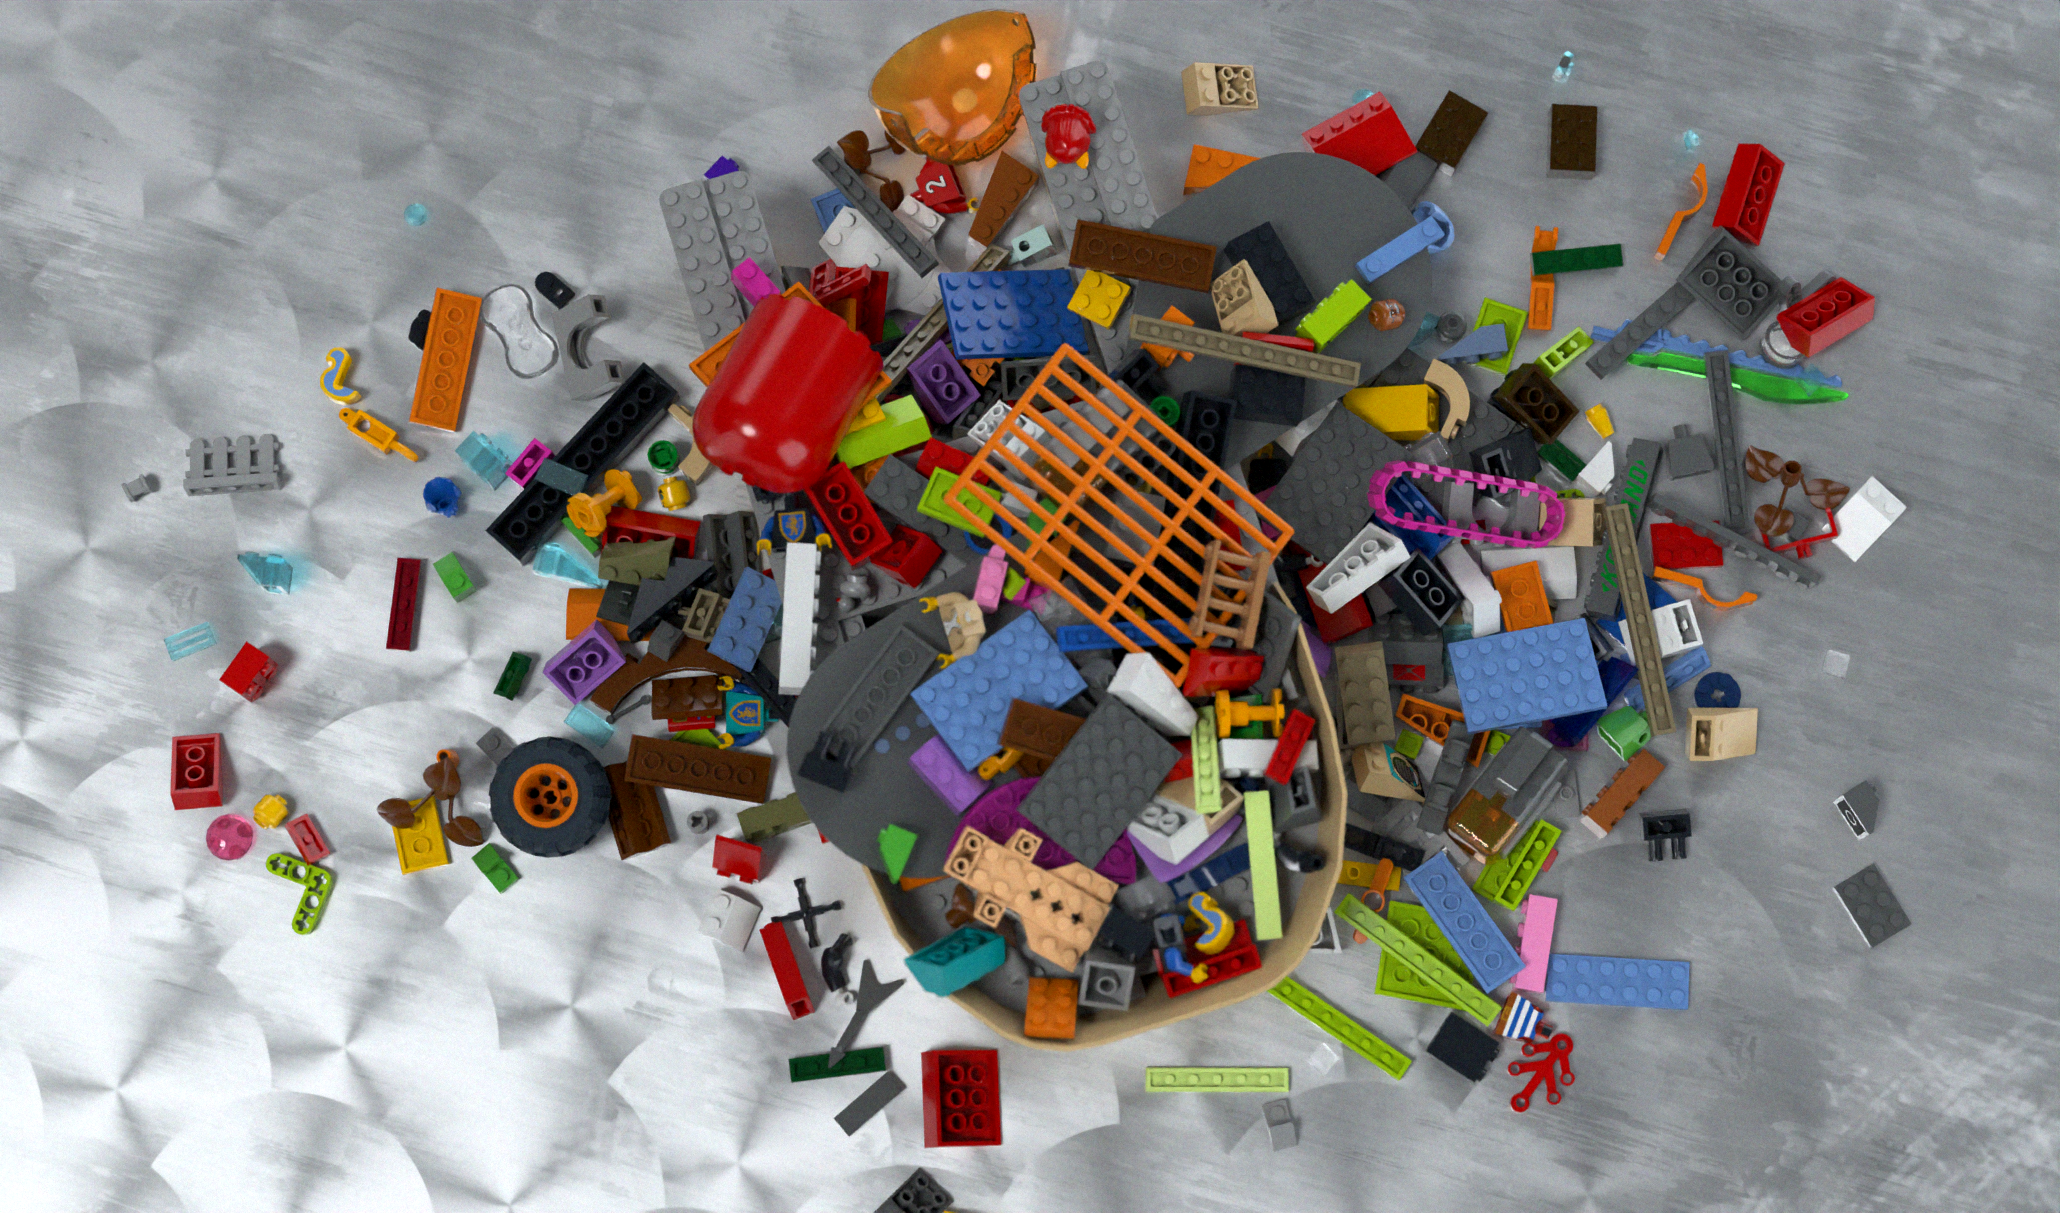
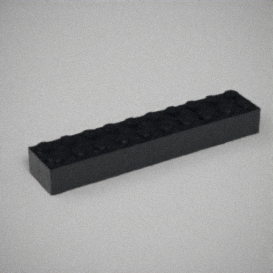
M645 362L637 368L625 381L626 383L622 384L485 530L498 545L522 566L563 524L561 520L565 517L569 518L567 505L570 502H567L568 499L577 493H584L589 496L604 480L605 473L608 470L615 469L668 412L670 406L680 399L678 391Z
M1194 390L1184 392L1176 433L1224 471L1237 401ZM1176 445L1171 459L1201 482L1208 471ZM1168 470L1166 485L1187 501L1194 490ZM1215 478L1208 488L1217 497H1219L1221 481ZM1201 497L1194 508L1214 523L1216 508ZM1166 498L1163 513L1172 520L1180 509ZM1187 515L1180 527L1206 547L1210 543L1211 534ZM1162 524L1160 527L1159 536L1165 530V527ZM1173 534L1165 546L1203 576L1206 560ZM1159 553L1155 558L1154 567L1198 602L1200 586ZM1148 575L1145 590L1180 619L1195 616L1194 611ZM1143 601L1145 621L1166 620Z

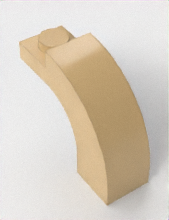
M1433 358L1424 378V384L1441 392L1449 402L1450 413L1439 435V441L1448 444L1450 438L1455 439L1459 426L1456 424L1466 427L1470 409L1469 392L1465 382L1453 368Z
M673 403L668 409L669 415L686 428L693 438V416L690 417L691 412L683 405L678 407ZM693 438L692 449L678 468L683 475L698 486L708 474L712 463L700 453Z

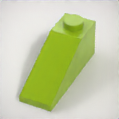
M1578 326L1541 354L1533 364H1536L1552 380L1593 345L1594 342Z

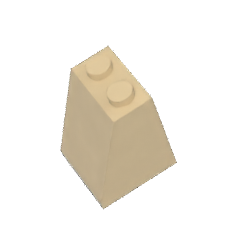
M1557 498L1560 502H1563L1565 510L1563 529L1556 539L1548 542V545L1592 547L1604 545L1602 544V536L1606 530V522L1603 508L1606 507V498ZM1540 502L1539 526L1537 531L1543 527L1547 518L1545 502Z

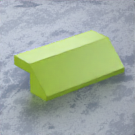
M909 395L881 405L880 407L886 421L845 435L836 451L839 463L844 461L850 469L927 441L930 437L932 438L926 419L913 396Z
M1543 819L1540 821L1536 820L1506 859L1498 857L1497 853L1492 860H1488L1471 891L1491 903L1514 912L1562 831ZM1513 833L1509 837L1505 844L1515 835V833Z

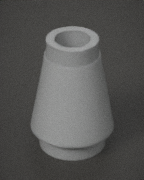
M1013 946L1006 948L1004 968L1007 980L1011 981L1012 985L1020 984L1030 978L1028 973L1030 969Z

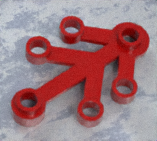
M1556 1034L1548 1043L1534 1045L1532 1043H1525L1521 1047V1054L1524 1057H1532L1535 1053H1550L1542 1061L1521 1064L1512 1062L1507 1066L1508 1074L1513 1077L1521 1073L1536 1071L1523 1091L1510 1098L1509 1105L1514 1112L1522 1113L1528 1109L1530 1104L1529 1098L1544 1077L1547 1089V1103L1556 1105L1561 1101V1095L1556 1089L1553 1065L1557 1059H1559L1562 1073L1559 1077L1560 1083L1564 1086H1570L1574 1083L1575 1077L1570 1071L1568 1055L1573 1050V1042L1568 1035ZM1559 1041L1565 1043L1566 1047L1564 1050L1558 1048L1557 1043ZM1525 1046L1532 1048L1533 1051L1530 1055L1524 1052ZM1512 1065L1518 1066L1519 1071L1517 1074L1511 1072L1510 1068ZM1565 1074L1570 1075V1083H1565L1563 1081V1076ZM1554 1093L1557 1095L1556 1102L1550 1101V1094ZM1518 1098L1524 1100L1523 1107H1518L1516 1105V1100Z

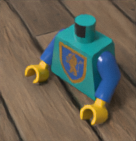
M729 676L719 677V679L725 681L726 685L725 687L717 686L718 690L730 691L726 692V733L717 737L725 740V744L719 746L720 749H725L729 746H748L759 739L762 733H765V722H779V717L771 708H765V701L754 688L745 683L734 681Z

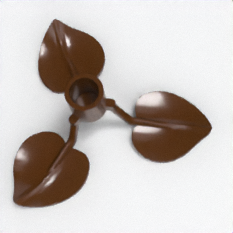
M899 116L891 117L885 125V138L888 142L886 146L868 150V137L861 130L849 132L837 141V144L845 154L844 162L852 170L859 169L860 174H867L885 182L880 186L879 195L880 200L891 212L897 210L904 200L901 184L897 180L890 182L889 178L869 171L866 168L871 165L872 159L870 154L891 148L895 155H900L907 149L909 129L903 117Z
M1751 445L1747 450L1745 468L1753 480L1766 483L1772 477L1774 479L1780 477L1784 485L1778 508L1772 504H1764L1755 511V524L1767 536H1781L1792 528L1794 523L1793 513L1782 509L1788 488L1796 486L1799 480L1804 494L1810 496V503L1821 510H1825L1828 507L1831 510L1836 508L1850 491L1849 487L1841 483L1821 478L1810 480L1806 486L1804 474L1801 473L1802 467L1798 462L1787 461L1784 463L1781 457L1775 453L1761 450Z
M449 757L425 769L423 779L432 789L414 808L410 809V804L404 799L390 798L381 802L376 809L378 814L390 825L400 829L410 828L416 821L413 813L417 812L435 794V797L441 801L449 799L448 820L450 822L444 825L443 830L452 842L465 847L479 846L485 842L482 830L476 821L467 816L453 818V802L455 794L461 789V780Z
M958 883L955 886L952 908L945 913L948 924L954 929L959 928L966 922L972 924L979 920L973 916L976 899L969 887L963 883ZM1003 913L994 929L998 934L1004 935V939L1014 948H1017L1016 930L1010 918Z

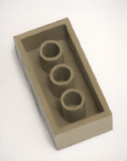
M1382 641L1336 647L1335 655L1348 745L1396 739Z

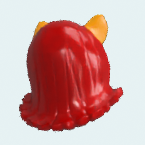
M1061 104L1051 107L1050 110L1044 113L1041 123V130L1046 133L1045 164L1047 168H1054L1058 163H1076L1080 168L1086 169L1089 162L1087 151L1091 141L1090 134L1096 133V125L1092 121V117L1082 107L1074 106L1073 104Z

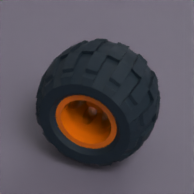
M551 736L538 737L535 740L523 742L513 748V751L503 758L495 769L496 773L493 781L490 782L488 795L490 796V812L493 822L496 823L501 832L500 834L510 844L525 853L546 858L564 857L576 853L577 850L589 845L606 823L610 813V799H612L611 786L609 785L606 771L600 761L588 749L576 742ZM546 776L551 778V784L548 786H544L542 783L543 778ZM563 780L567 782V789L565 790L559 788V783ZM538 789L539 796L532 798L530 795L531 790ZM554 791L557 800L555 803L549 804L550 800L546 799L548 793ZM566 797H571L570 804L566 807L563 801ZM538 805H542L544 808L541 815L535 813V808ZM558 809L560 815L553 819L551 813L553 810Z

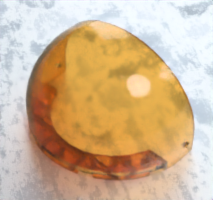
M987 9L964 14L928 29L893 53L875 73L868 89L869 101L887 133L910 153L922 159L956 166L966 165V163L974 161L979 162L1000 149L1017 130L1015 126L1021 115L1024 116L1019 102L1020 89L1036 81L1037 63H1034L1033 49H1036V45L1025 13L1007 9Z

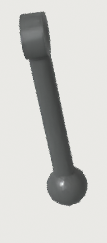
M644 695L635 704L613 716H607L606 722L613 724L615 719L640 705H648L650 702L649 697Z

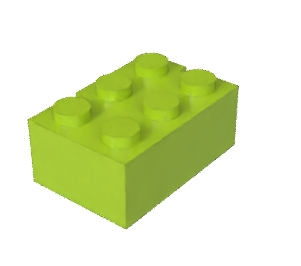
M1352 279L1346 285L1342 282L1333 290L1329 298H1324L1317 305L1312 314L1308 313L1300 321V324L1295 329L1297 331L1295 337L1313 339L1314 347L1312 353L1319 354L1328 345L1327 341L1332 342L1364 311L1372 299Z

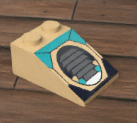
M1383 742L1358 744L1351 760L1359 792L1419 802L1426 800L1417 765Z

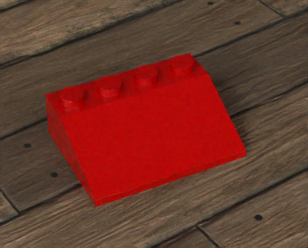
M1381 91L1302 133L1306 152L1330 155L1346 160L1373 175H1377L1417 153L1416 147L1393 107Z
M932 1050L921 1052L924 1148L1001 1146L997 1050Z

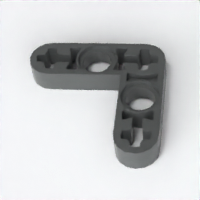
M1824 270L1801 289L1799 281L1792 276H1787L1777 288L1780 313L1835 281L1836 277L1828 270Z

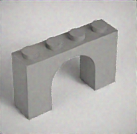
M588 294L551 313L571 400L589 401L626 383L621 361L603 360L590 367L583 353V342L588 330L592 326L610 318L605 296Z
M1445 481L1442 517L1446 522L1448 520H1455L1457 527L1468 529L1470 523L1477 524L1472 514L1473 483H1464L1463 486L1455 485V482ZM1520 489L1511 491L1509 515L1506 522L1500 527L1501 535L1511 536L1513 531H1520L1522 538L1530 537L1531 532L1537 531L1540 501L1537 500L1538 493L1531 491L1528 497L1520 496ZM1478 525V531L1489 532ZM1454 537L1449 543H1461V539L1468 538ZM1468 539V540H1470V543H1469V544H1473V545H1483V544H1484V540L1479 541V540ZM1492 543V546L1506 547V544ZM1527 546L1525 548L1514 547L1519 549H1528Z

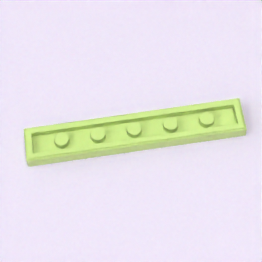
M1214 706L1193 708L1199 716L1191 731L1197 814L1219 812L1222 809Z
M1269 791L1244 793L1257 938L1258 940L1283 938Z
M1145 1068L1146 1092H1289L1288 1068Z

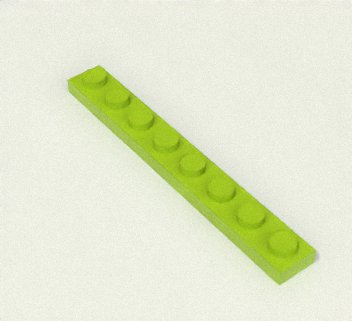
M1348 893L1334 911V913L1487 1027L1502 1009L1501 1005L1352 894Z
M1288 976L1266 991L1397 1081L1401 1079L1412 1062Z

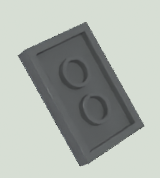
M1874 863L1832 888L1870 949L1912 924Z

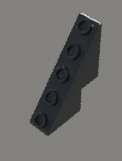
M671 557L665 581L642 578L627 630L631 644L640 642L650 630L658 627L662 620L671 613L677 612L682 604L697 595L699 588L702 589L707 584L715 581L718 571L714 562Z

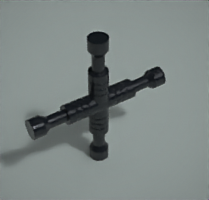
M803 879L793 880L794 886L798 890L799 897L797 898L800 910L788 913V915L782 917H771V921L778 923L803 919L805 931L808 932L809 948L819 947L813 932L815 928L812 917L822 915L830 910H841L840 902L835 901L830 905H819L810 908L807 895L804 894Z

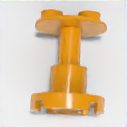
M611 469L605 473L604 482L607 492L603 495L597 493L590 497L584 493H577L568 499L567 502H570L567 505L569 517L578 529L583 528L586 530L584 532L585 535L596 537L604 532L606 528L605 516L610 513L611 505L615 502L628 509H634L642 502V496L636 490L632 483V476L626 470L620 472L619 470Z
M1281 689L1272 690L1271 706H1248L1247 701L1230 702L1228 690H1217L1215 713H1217L1216 730L1218 738H1229L1230 726H1248V721L1271 720L1273 736L1280 737L1283 727L1279 721L1284 719V705L1279 704L1281 703Z

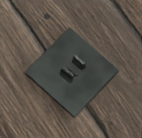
M609 580L596 617L629 626L640 586Z

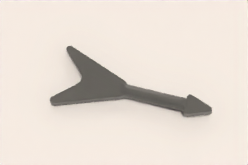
M868 960L863 961L856 1012L836 1047L831 1048L829 1068H832L845 1057L843 1052L863 1017L904 984V980L901 979L884 985H876L873 981Z

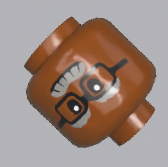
M1395 299L1380 300L1374 302L1371 306L1368 319L1378 331L1392 330L1400 327L1405 319V311L1403 306Z

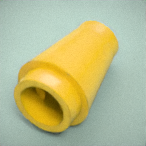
M1601 403L1584 412L1587 416L1585 419L1602 439L1614 433L1606 407L1603 408Z

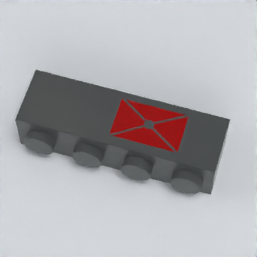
M1441 659V666L1385 664L1389 691H1391V688H1398L1400 692L1412 693L1414 689H1421L1423 693L1435 694L1437 690L1443 688L1444 659Z

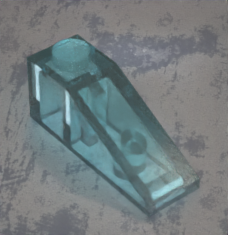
M546 542L544 545L539 543L532 569L535 575L603 589L602 581L562 548H559V544Z

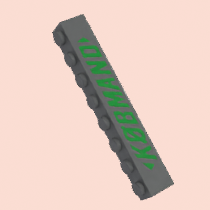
M1633 438L1632 445L1627 447L1626 466H1622L1620 472L1621 485L1620 488H1616L1614 493L1615 505L1628 503L1636 545H1638L1648 509L1646 504L1651 497L1663 454L1661 443ZM1605 530L1602 536V544L1604 546L1602 552L1599 551L1597 554L1596 565L1598 567L1596 573H1593L1591 576L1590 587L1592 589L1590 595H1586L1584 608L1589 617L1616 622L1622 597L1608 531Z

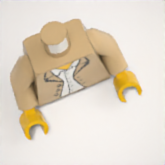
M959 592L937 596V599L934 597L920 599L919 602L926 601L928 603V608L921 610L922 612L935 611L938 606L940 607V615L953 653L952 655L940 654L937 656L936 660H945V664L939 667L940 669H946L963 656L976 653L979 648L980 639L985 634L982 611L979 609L976 600L968 601V598Z

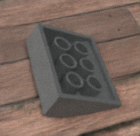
M1721 225L1704 242L1676 279L1742 340L1779 303L1777 288L1782 281Z

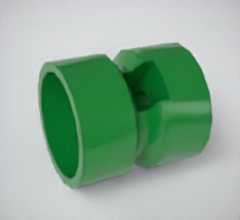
M1165 396L1158 397L1149 406L1171 429L1173 428L1180 415V409L1175 400Z
M665 440L656 441L650 446L647 455L653 471L660 476H671L679 469L680 457L675 446Z

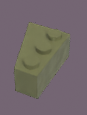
M670 537L664 541L650 539L644 543L629 541L605 544L599 559L598 578L639 586L642 578L665 581L671 557H674L675 537Z
M796 792L788 794L785 799L779 801L774 799L764 803L762 806L751 807L736 813L748 844H754L813 823L802 807Z

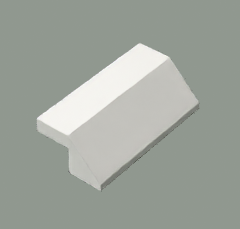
M1544 546L1536 549L1530 547L1528 549L1514 547L1481 549L1480 569L1484 576H1488L1493 589L1494 586L1490 572L1536 560L1547 598L1552 600L1576 599L1577 574L1574 546Z

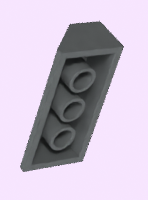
M1082 355L1095 366L1094 355ZM1064 357L1058 367L1091 394H1096L1095 378L1069 357ZM1051 358L1002 361L1000 366L1003 401L1019 400ZM1052 374L1043 384L1057 397L1077 395ZM1036 393V395L1033 397V398H1038V397H1039V398H1043V397H1042L1041 395H1039L1038 393Z

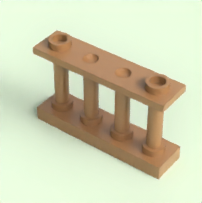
M1211 541L1204 550L1206 563L1195 616L1191 617L1189 623V630H1192L1190 637H1200L1202 632L1206 631L1235 638V641H1237L1236 648L1243 650L1252 649L1272 553L1261 551L1255 553V556L1250 558L1219 550L1221 541ZM1217 559L1249 567L1252 570L1250 580L1243 581L1214 574ZM1212 583L1245 591V594H1247L1246 602L1243 605L1211 598ZM1210 607L1239 614L1242 618L1241 627L1236 629L1205 621L1207 608Z

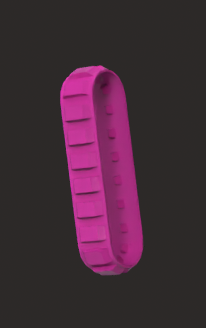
M1400 460L1385 463L1384 468L1376 470L1369 481L1371 484L1367 497L1369 507H1373L1376 510L1375 516L1388 524H1396V526L1402 528L1418 529L1455 537L1461 536L1468 539L1484 540L1520 548L1527 546L1534 549L1547 546L1548 542L1556 539L1563 529L1565 510L1563 502L1557 499V493L1547 486L1537 485V483L1514 480L1477 472L1472 473L1454 468L1450 470V468L1413 461H1407L1406 463ZM1402 471H1411L1413 478H1419L1422 472L1433 474V481L1441 482L1444 476L1455 478V485L1463 486L1465 480L1477 482V488L1485 490L1487 484L1498 485L1499 492L1507 493L1509 487L1520 489V496L1528 497L1530 492L1533 491L1539 494L1537 500L1542 503L1545 502L1547 518L1539 531L1531 532L1530 537L1522 538L1520 531H1513L1511 536L1501 535L1500 528L1492 527L1490 532L1478 531V524L1470 523L1468 529L1459 528L1456 526L1455 520H1448L1446 525L1436 524L1432 516H1427L1425 521L1413 520V514L1405 512L1403 517L1400 518L1394 516L1395 509L1386 506L1385 489L1393 476L1394 478L1402 476Z

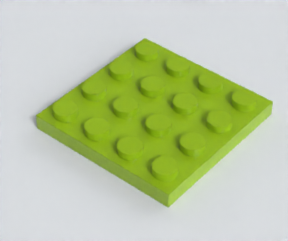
M1390 900L1386 920L1473 984L1474 976L1424 907ZM1381 948L1374 989L1375 995L1466 1011Z

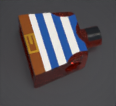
M1511 991L1507 995L1492 1035L1519 1042L1532 1043L1536 1035L1549 1039L1553 1026L1541 1022L1544 1015L1542 1009Z

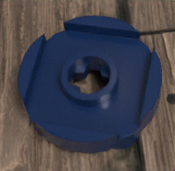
M1712 672L1706 674L1698 681L1693 691V701L1696 708H1738L1740 705L1741 691L1739 685L1727 673ZM1714 690L1722 692L1723 696L1720 702H1717L1716 698H1711Z

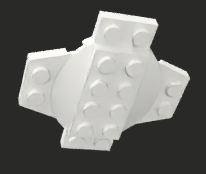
M908 194L898 209L892 212L939 262V265L921 279L857 209L844 206L818 242L820 248L838 267L859 268L867 264L871 270L889 272L885 313L901 309L906 313L925 317L942 298L938 275L944 272H951L937 255L934 237L945 223V218Z

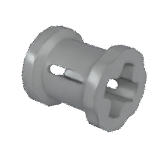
M140 474L138 479L128 484H121L130 502L135 501L136 497L146 492H152L143 474Z
M695 811L689 814L687 826L694 834H704L709 829V819L703 812ZM694 819H702L703 826L701 828L699 826L694 828Z

